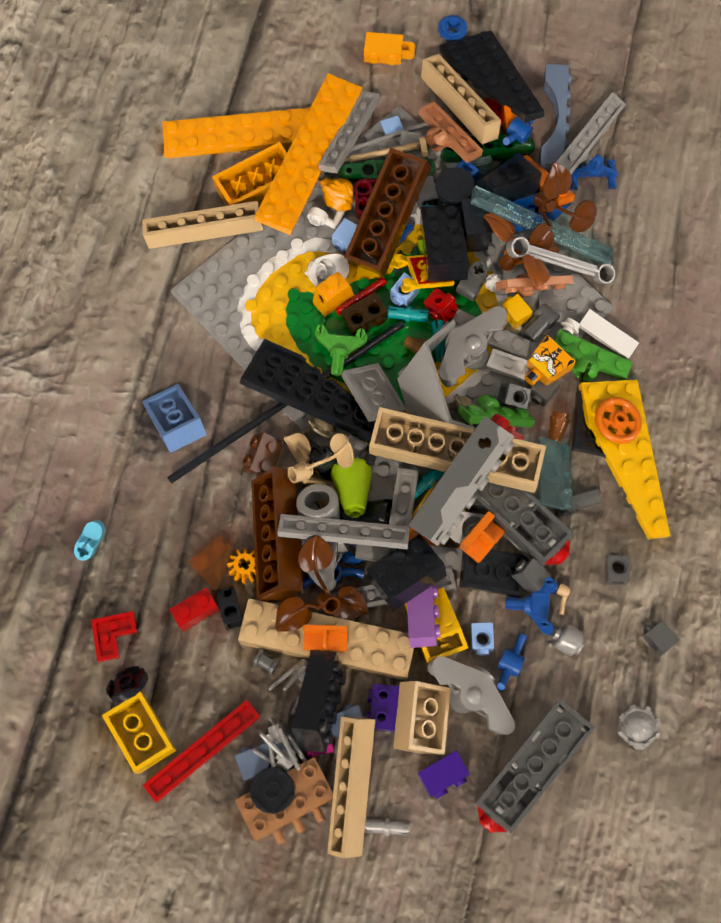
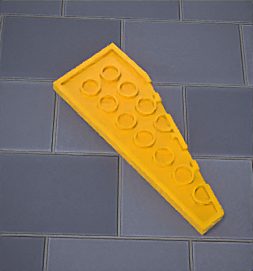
M638 380L581 383L579 391L581 390L586 425L595 435V442L603 450L610 470L618 485L623 488L627 495L628 503L632 504L637 514L636 518L647 539L671 536ZM611 397H621L630 401L638 409L642 419V427L639 435L633 441L625 444L613 443L599 432L595 423V412L603 400ZM614 405V410L622 411L621 406ZM605 411L603 418L608 419L610 413ZM628 413L629 421H633L631 414ZM610 426L607 428L610 432L615 434L616 429L614 430ZM628 427L622 430L625 435L631 432Z

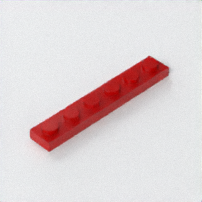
M248 700L244 701L143 784V787L152 799L158 803L261 718Z

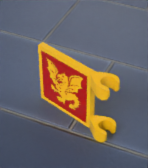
M394 255L393 267L399 269L408 265L412 279H403V285H401L403 293L422 288L454 286V281H427L424 255Z

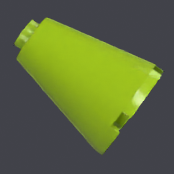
M354 458L352 465L348 468H343L336 463L331 469V478L344 513L352 518L360 517L365 513L373 475L372 466L367 465L365 460Z

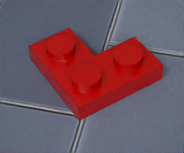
M134 611L91 620L97 662L101 663L120 658L117 637L138 633Z

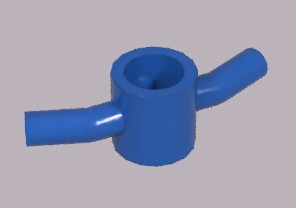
M516 117L507 129L506 133L509 136L503 139V144L509 145L515 140L522 144L525 143L533 131L531 124L535 120L525 122Z
M337 564L335 572L339 573V575L335 579L336 586L346 576L364 578L365 570L355 568L341 569ZM310 576L303 579V589L315 583Z
M519 633L512 651L505 649L497 666L498 669L503 671L497 684L499 690L506 688L510 675L518 676L525 661V657L520 656V652L527 636Z

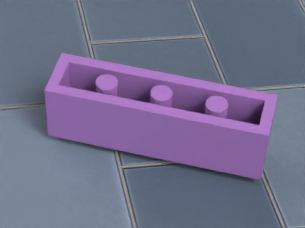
M437 585L431 586L407 602L408 634L411 648L437 646V638L441 637L440 625H436L435 618H439V607L434 605V599L438 598Z

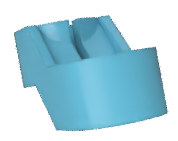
M93 520L86 524L74 547V555L77 559L84 561L94 556L105 534L106 529L103 522Z

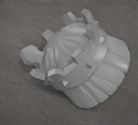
M632 705L619 716L618 733L625 742L632 745L635 749L644 750L655 739H658L660 735L658 727L661 721L659 717H656L651 712L650 707Z

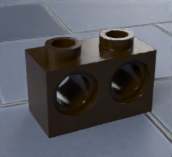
M376 292L342 310L341 319L351 335L355 336L358 329H361V331L364 329L365 333H367L372 327L384 324L388 319V310ZM371 310L379 311L377 314L370 313ZM355 319H359L362 322L355 324L352 321Z

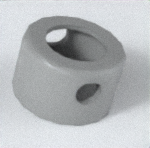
M313 484L304 488L299 493L296 501L298 516L340 519L339 498L336 491L330 486ZM315 501L329 502L326 507L320 510H312L307 507Z

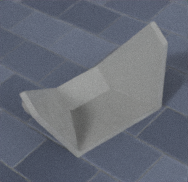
M453 319L451 322L447 321L440 331L428 339L412 358L408 366L402 368L398 373V383L408 414L476 429L451 419L431 354L455 327Z

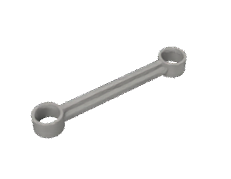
M524 237L511 238L506 245L507 253L513 258L523 257L528 254L543 262L592 276L593 280L598 284L611 283L615 278V270L610 264H599L596 266L530 245ZM516 240H519L522 244V252L519 255L515 253L513 248ZM602 267L607 270L608 274L605 281L600 278Z

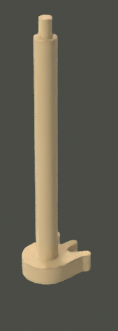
M425 136L419 137L420 142L391 147L402 152L421 149L423 158L429 157ZM390 148L352 155L350 158H346L345 162L351 161L352 163L387 156Z

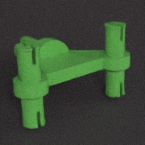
M318 325L315 331V337L318 342L330 352L332 357L331 374L335 376L342 375L344 359L348 358L351 352L366 344L368 340L364 329L362 331L358 329L355 336L327 334L324 325L322 327Z

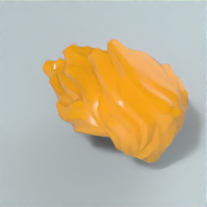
M328 177L320 181L324 201L328 207L341 212L352 209L354 186L351 181L342 178L329 179Z

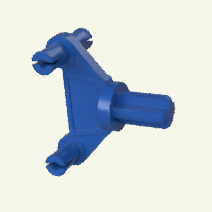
M596 154L587 163V166L579 169L576 168L571 174L572 183L570 190H573V188L574 190L578 189L577 179L579 177L608 178V189H616L618 171L615 170V160H607L606 167L603 163L604 157Z
M547 577L540 591L526 595V598H506L505 608L507 610L525 611V614H529L543 634H553L554 626L548 621L550 593H556L558 584L554 579Z

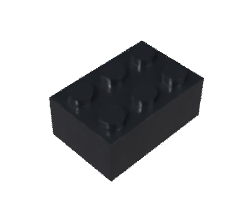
M421 534L409 540L408 549L397 548L366 568L370 582L393 611L447 576L445 563Z

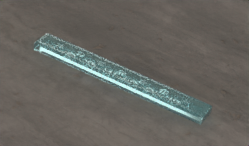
M475 186L472 190L471 204L525 229L533 231L540 223H546L543 216L483 188ZM548 219L552 225L550 231L554 233V242L602 264H612V248Z

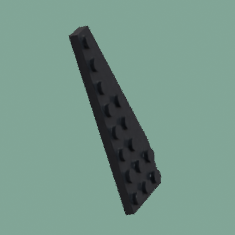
M483 31L480 34L465 36L462 39L447 41L439 45V52L444 60L455 72L461 74L462 79L470 80L475 88L491 99L495 97L500 105H506L511 108V112L520 119L528 122L544 117V109L492 31Z
M267 339L262 341L243 373L240 384L366 441H371L376 420L368 421L359 404L354 400L353 395L334 380L327 379L320 374L321 370L316 366H310L302 355Z

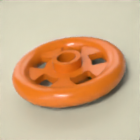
M611 397L603 400L596 409V426L607 440L617 444H625L633 441L639 435L642 419L638 409L630 401L621 397ZM614 405L621 406L622 411L614 410ZM605 411L610 413L608 419L603 418ZM628 413L631 414L633 421H629ZM610 426L612 429H616L615 434L610 432L607 428ZM626 427L631 431L627 435L622 431Z

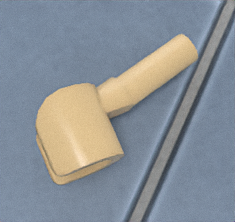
M560 584L556 592L557 595L562 596L559 608L560 615H564L565 604L570 593V588L564 584Z

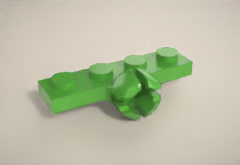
M561 329L558 330L554 339L576 361L573 368L576 378L579 379L581 373L585 372L582 381L590 382L595 379L598 371H601L621 381L626 380L633 363L632 361Z
M486 394L480 396L476 401L480 407L476 405H460L457 412L469 424H479L484 416L491 419L497 413L510 422V426L532 427L535 422L527 410L500 407L495 397Z

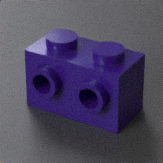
M373 684V690L369 689L368 702L372 703L371 711L366 713V718L375 719L374 731L395 733L400 686Z
M454 751L418 772L417 775L429 797L435 796L439 799L449 793L447 788L455 785L457 788L466 783V777L470 773L458 752Z

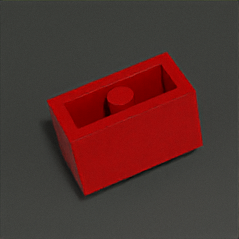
M206 587L169 610L179 628L184 632L220 609Z

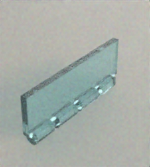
M539 437L538 444L546 446L539 476L540 504L560 510L571 509L573 505L570 477L571 464L569 461L570 447L563 445L559 441Z

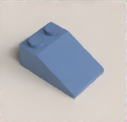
M179 384L142 401L170 453L207 435L200 417Z

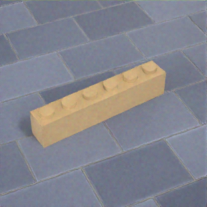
M440 54L423 59L421 78L477 140L484 144L498 139L501 119Z
M258 201L144 219L142 220L143 237L148 248L152 249L262 231L263 224L254 220L260 206Z
M341 716L327 854L341 858L362 856L375 719Z

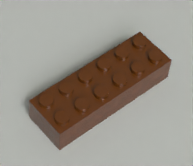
M390 148L344 258L350 264L385 277L431 169L427 160Z
M275 466L251 480L257 600L280 603L284 599L302 592L303 580L298 563L300 539L278 537L277 533L281 514L298 516L296 507L297 483L290 481L288 469Z

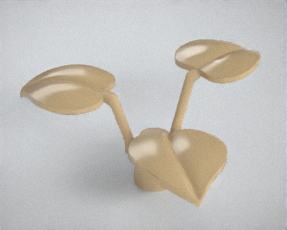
M295 433L283 438L298 462L295 466L288 468V477L292 483L302 481L303 484L327 485L325 481L310 480V477L313 475V467L335 458L343 468H348L353 463V449L348 437L344 433H338L332 437L330 441V447L334 453L332 456L309 464L311 447L304 434ZM318 501L321 509L329 503L328 501Z

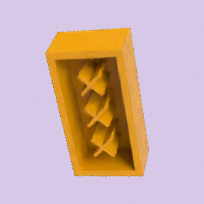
M280 142L212 176L214 187L226 206L258 201L259 204L262 203L287 154Z

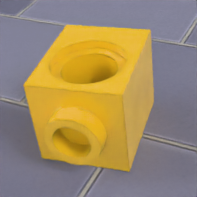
M519 294L514 297L509 296L502 302V307L507 311V321L514 330L531 320L533 311Z

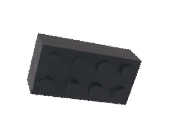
M460 205L421 207L420 229L427 281L467 280L469 260Z
M311 650L291 726L300 750L326 753L328 744L332 742V725L336 724L337 721L336 708L341 703L342 694L340 691L346 682V673L342 670V662L339 661L336 652Z

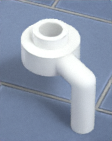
M312 207L307 218L315 226L325 224L333 229H337L345 211H337L332 220L322 209Z

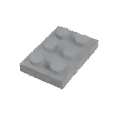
M378 363L343 371V380L369 422L376 420L379 407L405 412V405Z

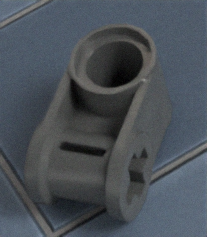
M482 261L474 262L468 270V279L460 280L455 292L473 302L486 282L487 265Z

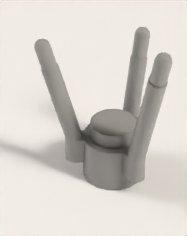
M301 659L299 663L296 662L292 668L271 684L268 690L275 688L292 673L294 676L283 687L284 691H287L297 679L303 682L308 662L304 659ZM299 696L291 711V715H295Z
M269 717V721L272 724V726L276 725L277 723L274 721V719L272 717ZM261 732L259 736L278 754L275 757L277 760L275 761L276 768L287 772L294 764L288 751L285 748L281 751ZM253 749V753L271 763L269 756L257 749Z
M281 722L267 728L269 734L266 736L272 742L275 741L276 744L283 742L296 770H300V765L288 740L303 762L307 760L290 734L288 726L286 727L285 723ZM268 745L271 768H276L274 750Z

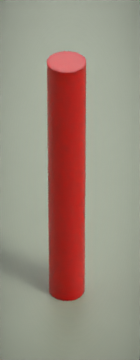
M380 278L336 308V314L340 316L342 310L371 295L387 284L385 278Z

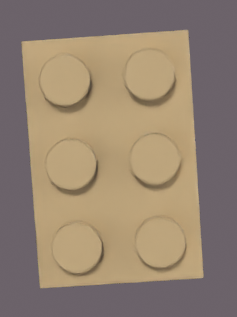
M418 681L400 682L393 749L427 755H445L451 688Z

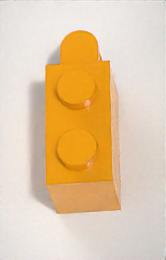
M366 32L364 62L401 65V59L410 60L414 58L416 45L413 42L403 41V35Z

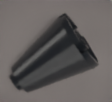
M393 500L367 501L365 513L357 518L347 516L341 505V517L339 520L389 525Z

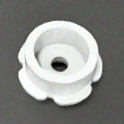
M495 273L490 274L485 280V287L490 289L491 292L496 291V282L502 281V276Z
M566 318L565 322H561L563 331L572 335L573 333L578 334L580 324L577 321Z

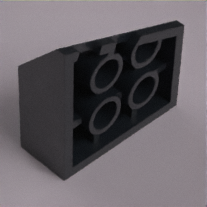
M517 153L475 180L473 193L477 197H485L486 204H489L490 209H492L494 206L498 207L539 193L542 173L520 153Z

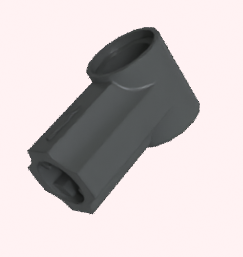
M543 303L537 309L533 318L521 329L520 333L525 339L535 342L546 329H551L556 324L560 315L546 303Z
M596 486L577 491L567 490L556 495L563 516L572 515L579 512L580 509L601 503L600 493Z

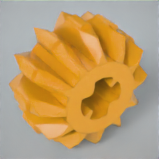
M245 548L244 553L241 554L240 550L237 549V557L230 555V559L233 562L227 563L228 568H231L228 573L230 576H234L235 582L241 579L242 584H246L247 578H249L251 583H253V576H256L255 550L249 554L248 548ZM245 562L249 567L246 570L242 566V564Z

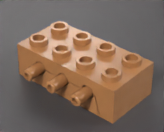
M315 757L300 764V770L293 768L287 771L294 782L295 796L291 805L283 812L269 814L259 810L252 802L250 792L235 800L255 842L273 834L277 844H282L286 840L280 829L293 823L298 834L305 831L306 829L300 818L313 812L318 823L325 820L320 807L333 801V792Z

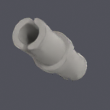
M366 818L365 833L384 834V836H389V834L409 836L410 821L390 820V818H385V820Z

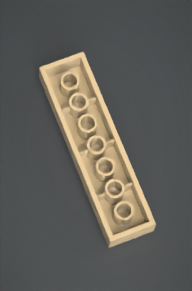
M379 407L369 445V454L446 472L475 429ZM513 438L514 446L507 456L502 454L500 457L501 465L495 473L490 472L487 478L490 479L489 483L535 493L546 446ZM480 441L478 444L481 449L491 446L488 441L484 443Z
M248 598L238 638L239 643L245 646L263 648L272 652L309 659L311 651L303 650V627L287 632L277 631L275 623L279 605ZM311 612L312 617L306 625L348 626L347 652H336L339 661L342 662V667L407 681L414 648L410 646L408 633Z

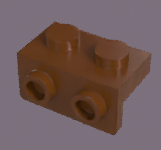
M265 432L254 435L249 444L251 447L249 453L243 459L242 464L244 466L242 471L245 473L251 472L259 476L272 467H276L285 442Z

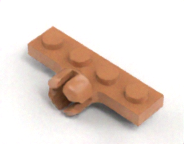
M435 102L419 109L418 115L432 128L427 131L425 138L428 147H433L431 148L432 151L438 152L446 147H450L466 163L482 156L483 150Z
M528 273L517 275L514 279L496 282V290H505V293H515V295L519 294L521 298L532 296L536 291ZM573 275L551 276L546 283L538 288V291L550 290V287H554V290L566 289V285L574 283Z

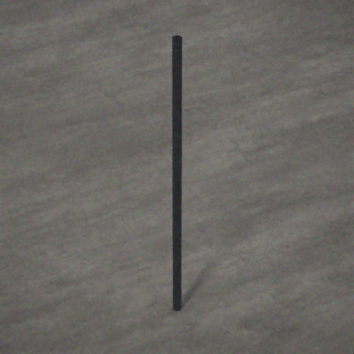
M400 320L348 355V358L344 359L343 368L405 327L404 323ZM331 367L321 373L327 379L333 376L331 374ZM278 402L167 477L171 484L288 405Z

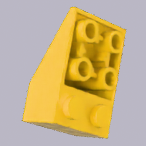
M444 587L437 589L438 598L434 599V605L439 607V618H435L436 625H440L441 637L437 638V646L420 647L426 663H429L436 657H447L468 649L462 629Z

